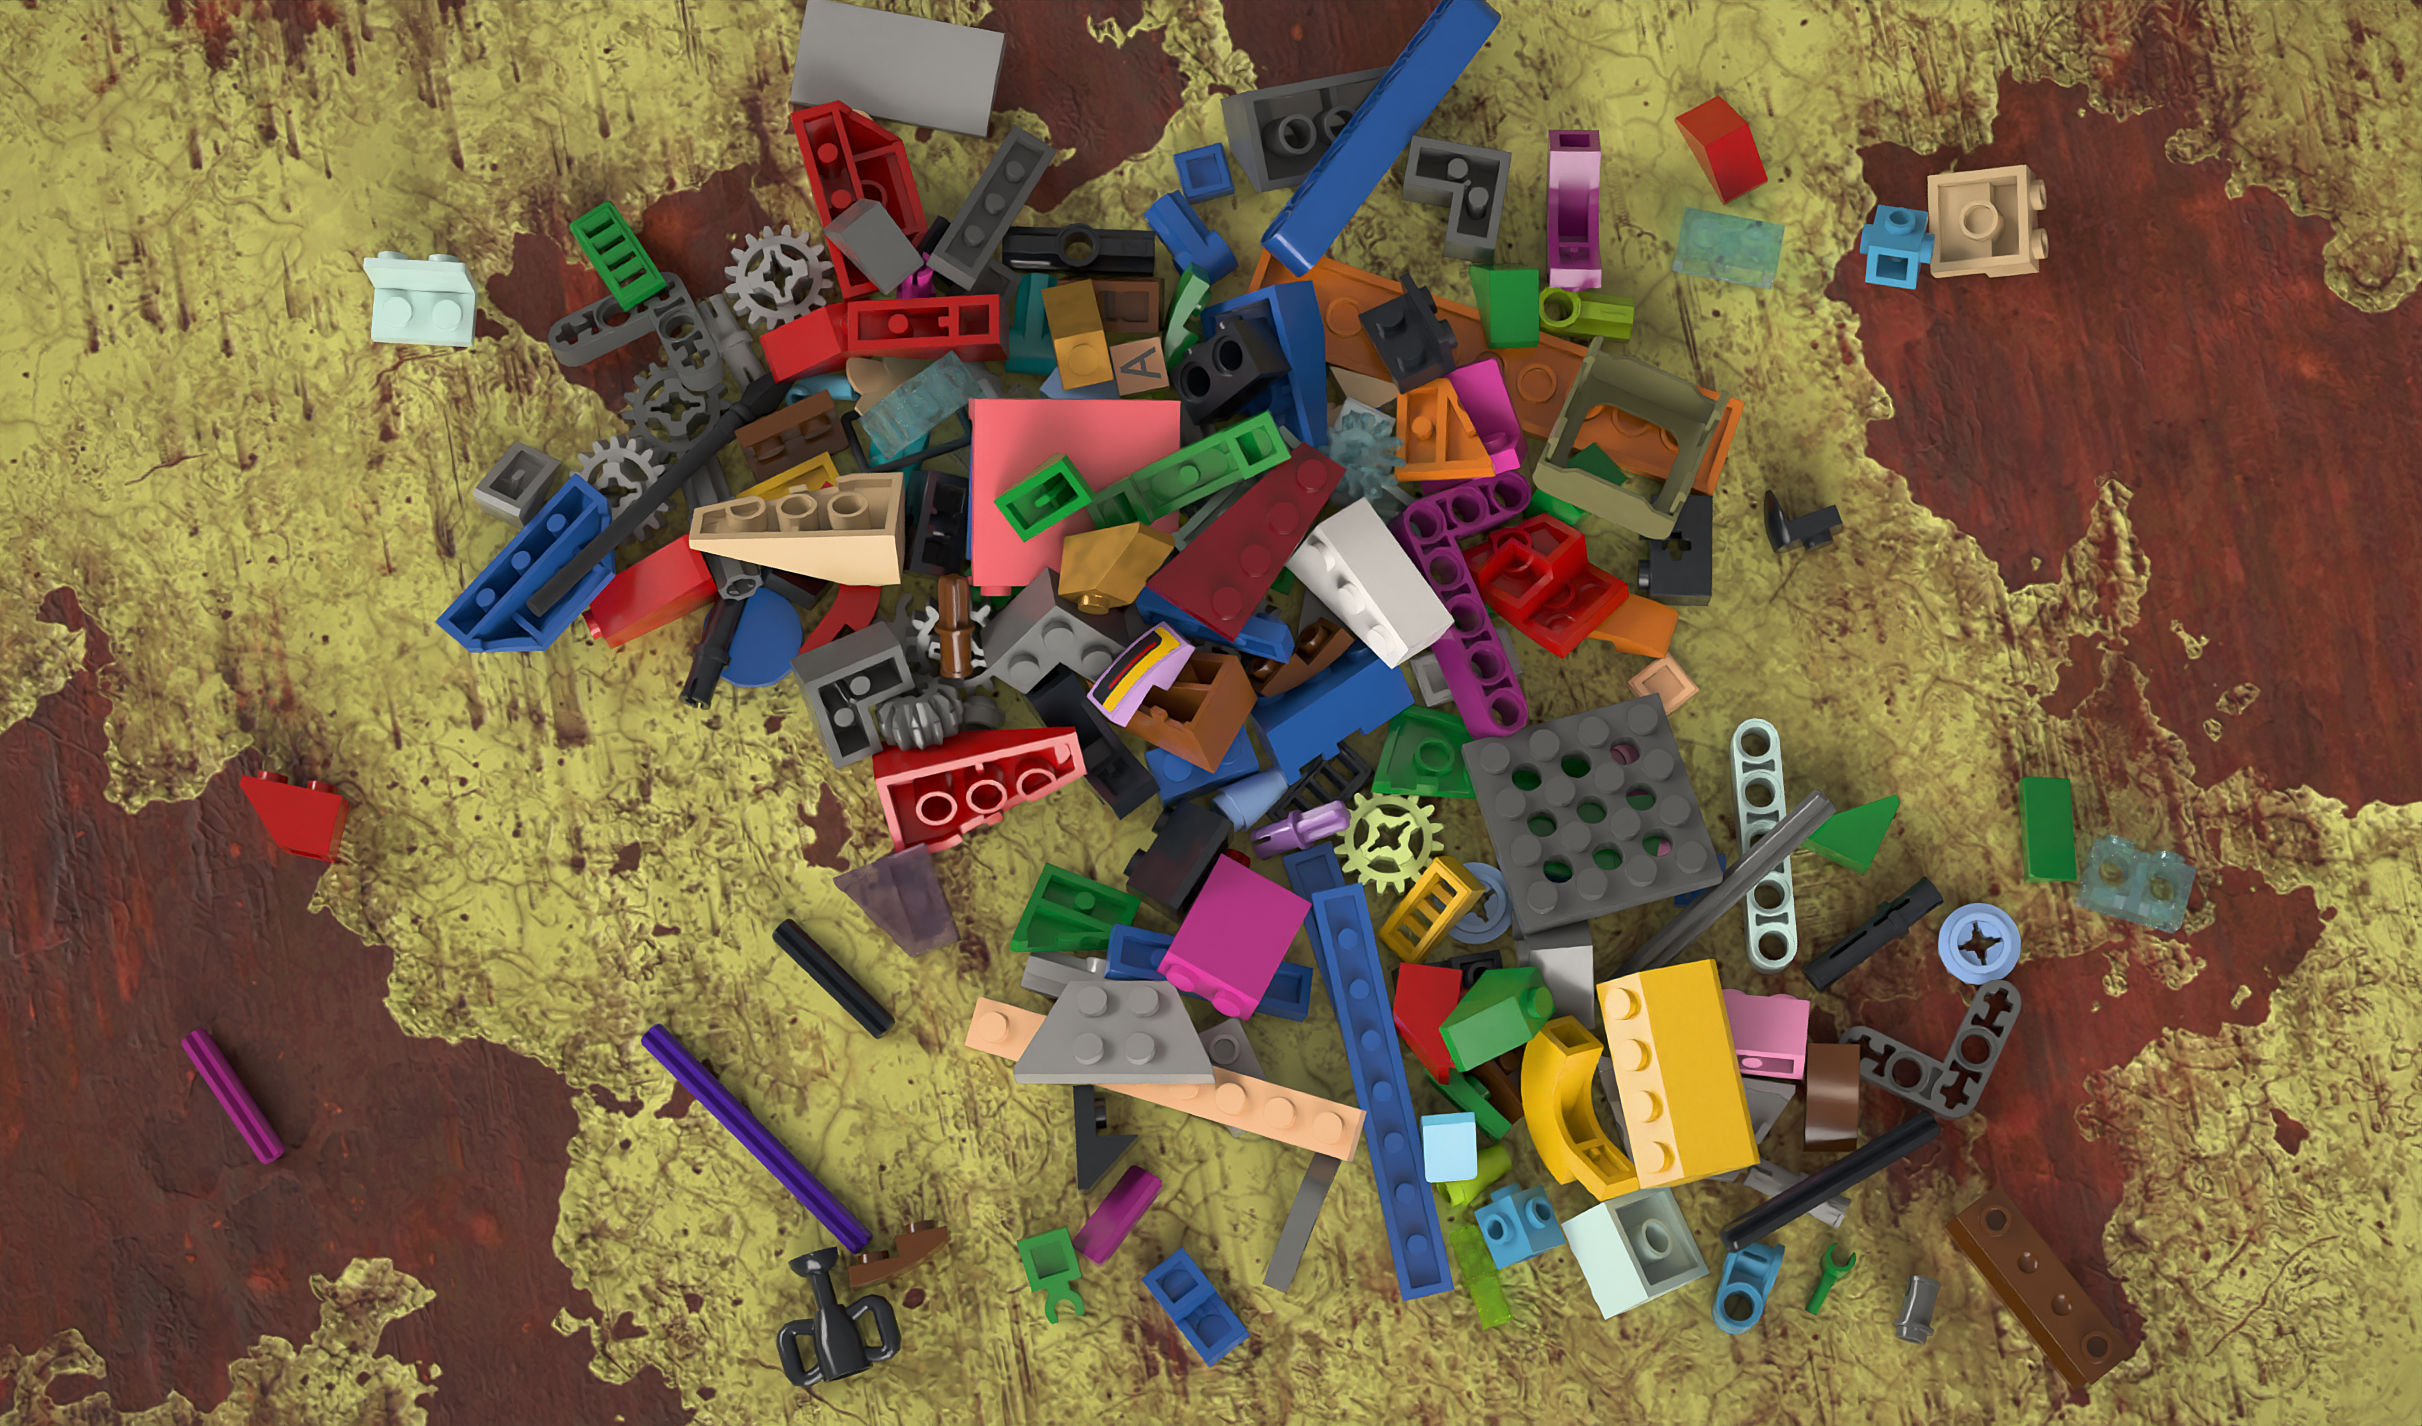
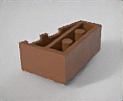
M1193 651L1168 691L1152 685L1126 727L1110 721L1106 716L1105 718L1107 722L1214 774L1258 697L1237 656ZM1086 678L1088 686L1092 689L1095 683Z

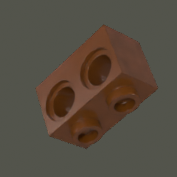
M1063 277L1057 280V286L1091 279L1104 332L1159 333L1163 330L1165 278Z

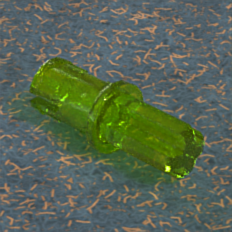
M1469 1225L1452 1232L1449 1239L1465 1279L1461 1285L1462 1288L1468 1287L1481 1320L1483 1331L1514 1320L1497 1278L1501 1271L1500 1269L1494 1270L1479 1228L1476 1225Z

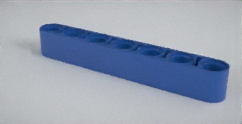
M1442 0L1260 239V245L1296 277L1299 278L1306 274L1327 251L1412 139V135H1415L1495 30L1501 20V14L1486 0Z

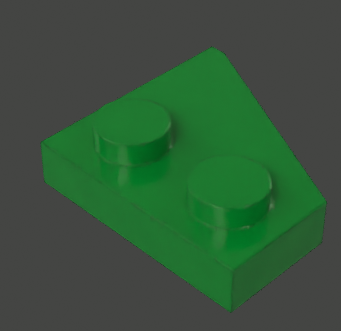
M1046 862L1011 939L1009 950L1016 953L1108 950L1111 929L1116 923L1132 927L1142 899Z

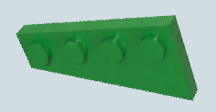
M1415 704L1410 705L1392 717L1371 793L1477 799L1461 754L1462 744L1476 740L1468 732L1463 718ZM1569 758L1561 764L1564 773L1573 778L1583 777L1590 771L1588 764L1580 758ZM1520 771L1512 777L1514 785L1524 791L1534 790L1541 784L1539 777L1531 771Z

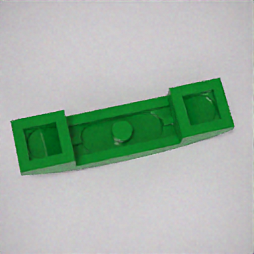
M1267 410L1185 446L1094 492L1097 497L1087 504L1086 508L1097 530L1136 522L1149 526L1155 520L1243 478L1246 480L1290 459L1292 455L1270 410Z

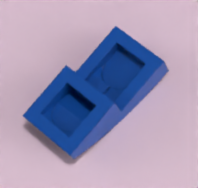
M1183 1247L1141 1279L1209 1368L1250 1337L1247 1329L1216 1292L1213 1285Z

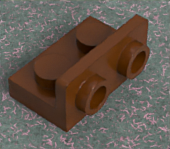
M828 389L734 431L757 484L828 451L831 457L850 447Z

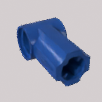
M1179 190L1167 193L1154 202L1149 210L1144 213L1145 221L1152 231H1155V235L1172 255L1173 265L1180 277L1192 261L1208 271L1209 287H1211L1239 267L1234 254L1226 242L1216 231L1210 232Z

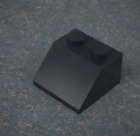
M1183 798L1175 809L1168 805L1164 808L1151 830L1157 835L1147 852L1139 848L1123 872L1124 875L1129 877L1126 883L1128 893L1141 898L1142 902L1177 924L1180 923L1201 891L1221 853L1224 854L1234 840V823Z

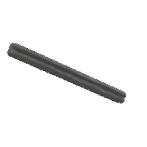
M1819 789L1810 793L1723 873L1721 884L1707 887L1604 982L1668 966L1835 814L1836 807L1832 800ZM1595 989L1594 995L1599 1002L1597 989Z

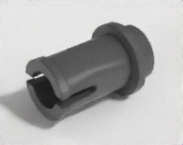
M1908 1275V1285L1899 1319H1893L1892 1325L1897 1328L1896 1338L1914 1344L1925 1345L1927 1336H1933L1934 1329L1930 1328V1323L1941 1283L1922 1276Z

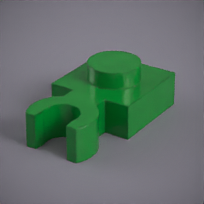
M1065 1225L1017 1240L1032 1292L1047 1288L1049 1295L1045 1303V1314L1051 1324L1058 1323L1055 1305L1062 1299L1070 1300L1074 1304L1077 1316L1084 1315V1299L1069 1284V1281L1081 1278L1082 1271L1068 1226Z

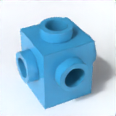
M1878 205L1874 224H1864L1861 237L1860 254L1868 255L1865 282L1916 289L1921 263L1931 264L1934 250L1935 234L1926 233L1928 212Z
M1519 1183L1511 1184L1492 1192L1490 1197L1493 1203L1474 1212L1497 1270L1530 1260L1566 1243L1543 1185L1522 1191Z

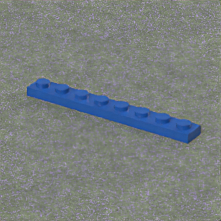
M1360 882L1311 893L1358 1108L1367 1111L1363 1130L1402 1301L1454 1290L1431 1185L1425 1179L1423 1149L1363 884Z

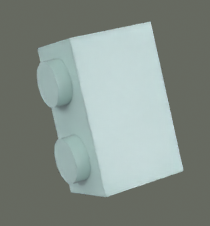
M1670 1187L1639 1188L1638 1191L1605 1201L1561 1224L1569 1241L1570 1248L1579 1262L1591 1288L1592 1296L1597 1302L1605 1320L1636 1308L1709 1274V1270Z

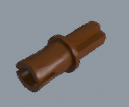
M952 573L941 576L938 580L939 620L934 624V631L940 634V674L948 678H962L971 675L973 672L970 633L975 630V621L970 619L969 581L967 577Z

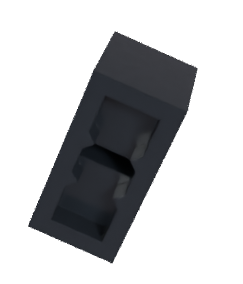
M1237 315L1224 320L1215 327V336L1208 341L1198 343L1187 349L1182 354L1184 361L1168 373L1195 426L1228 421L1292 370L1266 317L1243 319L1241 315Z

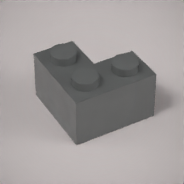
M1412 135L1402 200L1451 209L1443 257L1493 264L1512 153Z
M1048 566L980 631L987 671L1024 694H1027L1059 662L1096 683L1118 656L1131 645L1125 617L1122 612L1114 607L1109 608L1108 613L1101 615L1088 614L1078 610L1077 603L1058 596L1060 574Z
M884 620L789 659L819 744L836 770L883 751L868 707L915 688L901 644Z
M1511 910L1513 941H1516L1518 968L1538 966L1544 983L1552 995L1556 1010L1548 1021L1573 1015L1586 1029L1595 1028L1593 945L1588 919L1523 937L1514 910Z

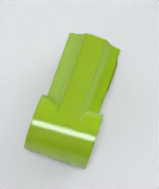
M1549 285L1539 294V331L1558 338L1569 336L1593 339L1601 336L1604 337L1603 341L1628 344L1634 320V298L1582 291L1568 292L1560 287H1550ZM1549 302L1561 304L1568 312V319L1564 321L1550 319L1544 311V305Z

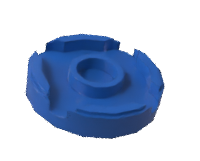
M760 587L756 589L754 595L749 597L729 652V657H732L731 664L727 670L722 671L721 678L736 687L756 688L761 686L763 688L775 685L792 672L793 669L789 659L799 656L798 651L803 645L804 633L799 614L788 599L770 589ZM711 610L709 611L708 615L704 620L702 635L708 622Z

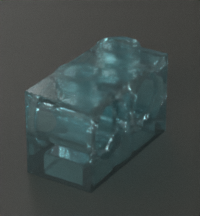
M951 350L876 403L858 421L887 461H889L964 408L969 403V398L977 397L983 390L955 352Z
M2106 835L2104 841L2096 839L2089 846L2073 905L2173 934L2182 926L2197 868L2184 864L2186 858L2174 852L2155 850L2154 855L2134 850L2136 844L2122 837ZM2105 862L2116 864L2123 872L2124 879L2122 885L2114 887L2104 883L2099 875L2100 864ZM2162 877L2170 882L2173 888L2171 900L2161 901L2151 894L2149 889L2151 878Z

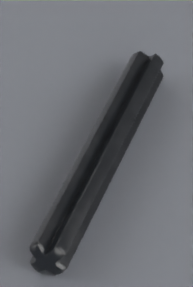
M1929 1112L1918 1114L1727 1223L1719 1231L1720 1240L1730 1253L1739 1252L1931 1142L1940 1134L1938 1123Z

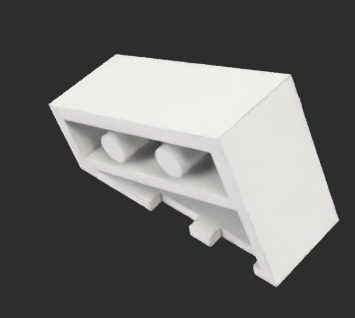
M1365 497L1318 524L1285 565L1391 669L1436 642L1455 621Z

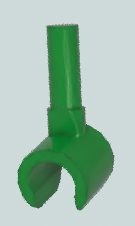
M1837 1243L1830 1245L1822 1255L1820 1262L1823 1273L1805 1308L1806 1311L1815 1316L1837 1278L1846 1276L1856 1262V1253L1853 1252L1845 1267H1838L1833 1264L1831 1253Z

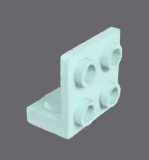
M393 251L379 252L378 258H364L363 269L375 287L371 327L373 342L474 347L479 288L467 265L459 262V258L446 254H433L429 256L428 261L409 260L408 255Z

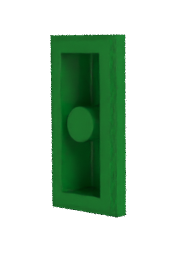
M2035 776L2022 777L2018 781L2024 883L2076 881L2070 779Z

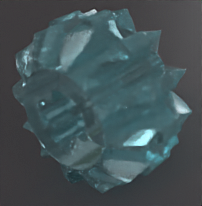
M1364 412L1359 421L1354 416L1345 415L1342 417L1341 422L1343 432L1334 427L1325 429L1327 436L1333 441L1332 446H1319L1317 450L1347 469L1334 492L1342 493L1347 490L1349 498L1357 501L1364 496L1365 492L1371 498L1377 499L1382 496L1381 482L1392 487L1398 484L1396 476L1390 471L1392 466L1402 468L1406 465L1405 459L1393 454V452L1401 449L1404 441L1397 436L1389 437L1393 424L1386 420L1376 424L1374 414ZM1360 447L1369 450V454L1362 458L1364 466L1355 464V459L1361 456Z

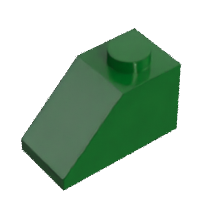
M1538 966L1486 970L1439 1027V1030L1457 1071L1464 1072L1532 1040L1552 1016L1556 1008Z

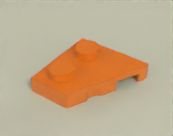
M1437 378L1402 395L1398 391L1394 472L1398 482L1496 476L1495 466L1449 378Z

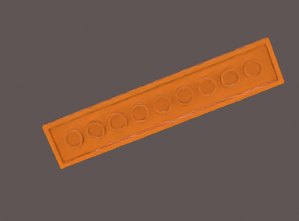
M1263 248L1247 294L1272 285L1312 280L1324 326L1325 362L1330 363V367L1341 368L1394 384L1362 330L1358 315L1403 295L1401 283L1324 256L1306 274L1298 278ZM1431 294L1438 311L1437 314H1434L1438 321L1446 319L1455 334L1458 346L1451 349L1455 366L1458 367L1492 356L1496 357L1499 361L1523 434L1547 443L1589 348L1539 331L1538 347L1488 349L1479 310ZM1695 385L1702 395L1715 401L1718 400L1720 393ZM1730 397L1689 493L1698 496H1713L1745 402ZM1599 405L1587 413L1570 450L1578 454L1591 443L1597 442L1621 469L1665 484L1678 454V443L1675 437L1662 427L1616 407Z

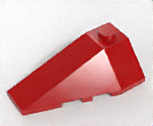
M1075 727L958 731V734L953 737H944L942 745L931 744L926 746L924 751L919 747L902 751L899 745H888L887 741L881 742L883 751L872 755L874 780L898 861L949 849L963 841V834L985 822L992 826L1003 820L1004 812L1026 800L1036 802L1087 774Z

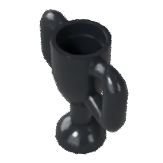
M837 1247L814 1251L788 1262L790 1269L800 1277L809 1278L819 1310L814 1313V1318L793 1320L785 1323L777 1333L776 1347L785 1376L794 1386L807 1388L819 1383L822 1379L827 1383L865 1372L874 1367L872 1362L890 1360L901 1349L902 1336L892 1305L884 1296L876 1294L863 1296L847 1307L843 1304H838L829 1271L835 1267L839 1256ZM868 1311L873 1312L882 1346L867 1345L864 1333L857 1322ZM797 1335L813 1336V1345L818 1362L808 1371L805 1370L796 1341Z

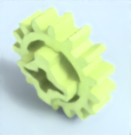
M1359 793L1354 795L1353 800L1357 809L1355 811L1348 809L1351 813L1349 828L1333 834V837L1344 840V844L1334 848L1336 858L1347 857L1348 862L1342 868L1344 877L1357 872L1360 875L1358 883L1362 882L1363 889L1369 882L1376 884V895L1378 897L1383 896L1386 886L1393 885L1399 897L1404 895L1405 882L1410 880L1413 885L1416 884L1422 876L1420 871L1422 869L1426 871L1433 862L1429 858L1430 854H1442L1444 849L1443 844L1432 840V837L1443 832L1442 823L1430 824L1428 821L1434 814L1435 808L1433 805H1428L1420 809L1417 806L1419 796L1410 795L1408 799L1400 797V794L1383 796V793H1372V799L1367 801ZM1394 808L1406 814L1401 817L1387 816L1380 809ZM1361 821L1364 824L1363 827L1368 832V839L1358 850H1355L1354 832ZM1384 830L1389 836L1402 832L1397 840V850L1393 851L1388 845L1374 850L1379 843L1380 831ZM1421 830L1423 848L1419 857L1415 860L1408 845L1409 840ZM1376 863L1393 866L1396 873H1382L1371 869V867Z

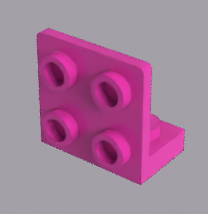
M1492 356L1456 367L1457 370L1440 377L1449 378L1495 466L1496 474L1520 468L1529 448L1498 359ZM1484 477L1420 481L1425 495Z

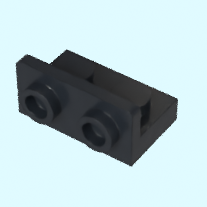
M1409 273L1399 276L1403 295L1358 315L1362 330L1401 395L1457 370L1451 349L1458 346L1455 334L1446 319L1441 321L1436 319L1434 314H1437L1438 311L1430 291L1425 285L1418 288Z

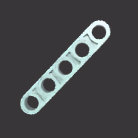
M1753 718L1744 721L1738 726L1729 745L1738 859L1750 849L1749 843L1753 836L1767 834L1786 816L1780 739L1774 726L1764 719ZM1749 734L1762 737L1767 745V753L1759 757L1746 754L1741 746V738ZM1754 784L1766 787L1772 797L1771 804L1762 808L1751 805L1746 799L1745 789ZM1790 855L1742 897L1746 954L1752 967L1762 974L1772 975L1780 973L1790 964L1797 952L1798 942ZM1763 885L1775 888L1781 898L1780 906L1774 909L1762 908L1755 901L1754 890ZM1766 936H1774L1780 939L1784 944L1785 956L1776 961L1763 957L1758 947L1759 940Z

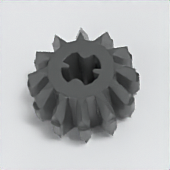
M915 671L912 675L915 688L875 704L878 726H880L881 733L886 738L888 745H899L902 751H908L913 747H919L924 751L926 746L931 744L942 745L944 737H953L958 734V726L964 722L962 714L964 708L961 697L958 695L957 687L953 685L951 678L940 677L937 671H931L925 675H919Z

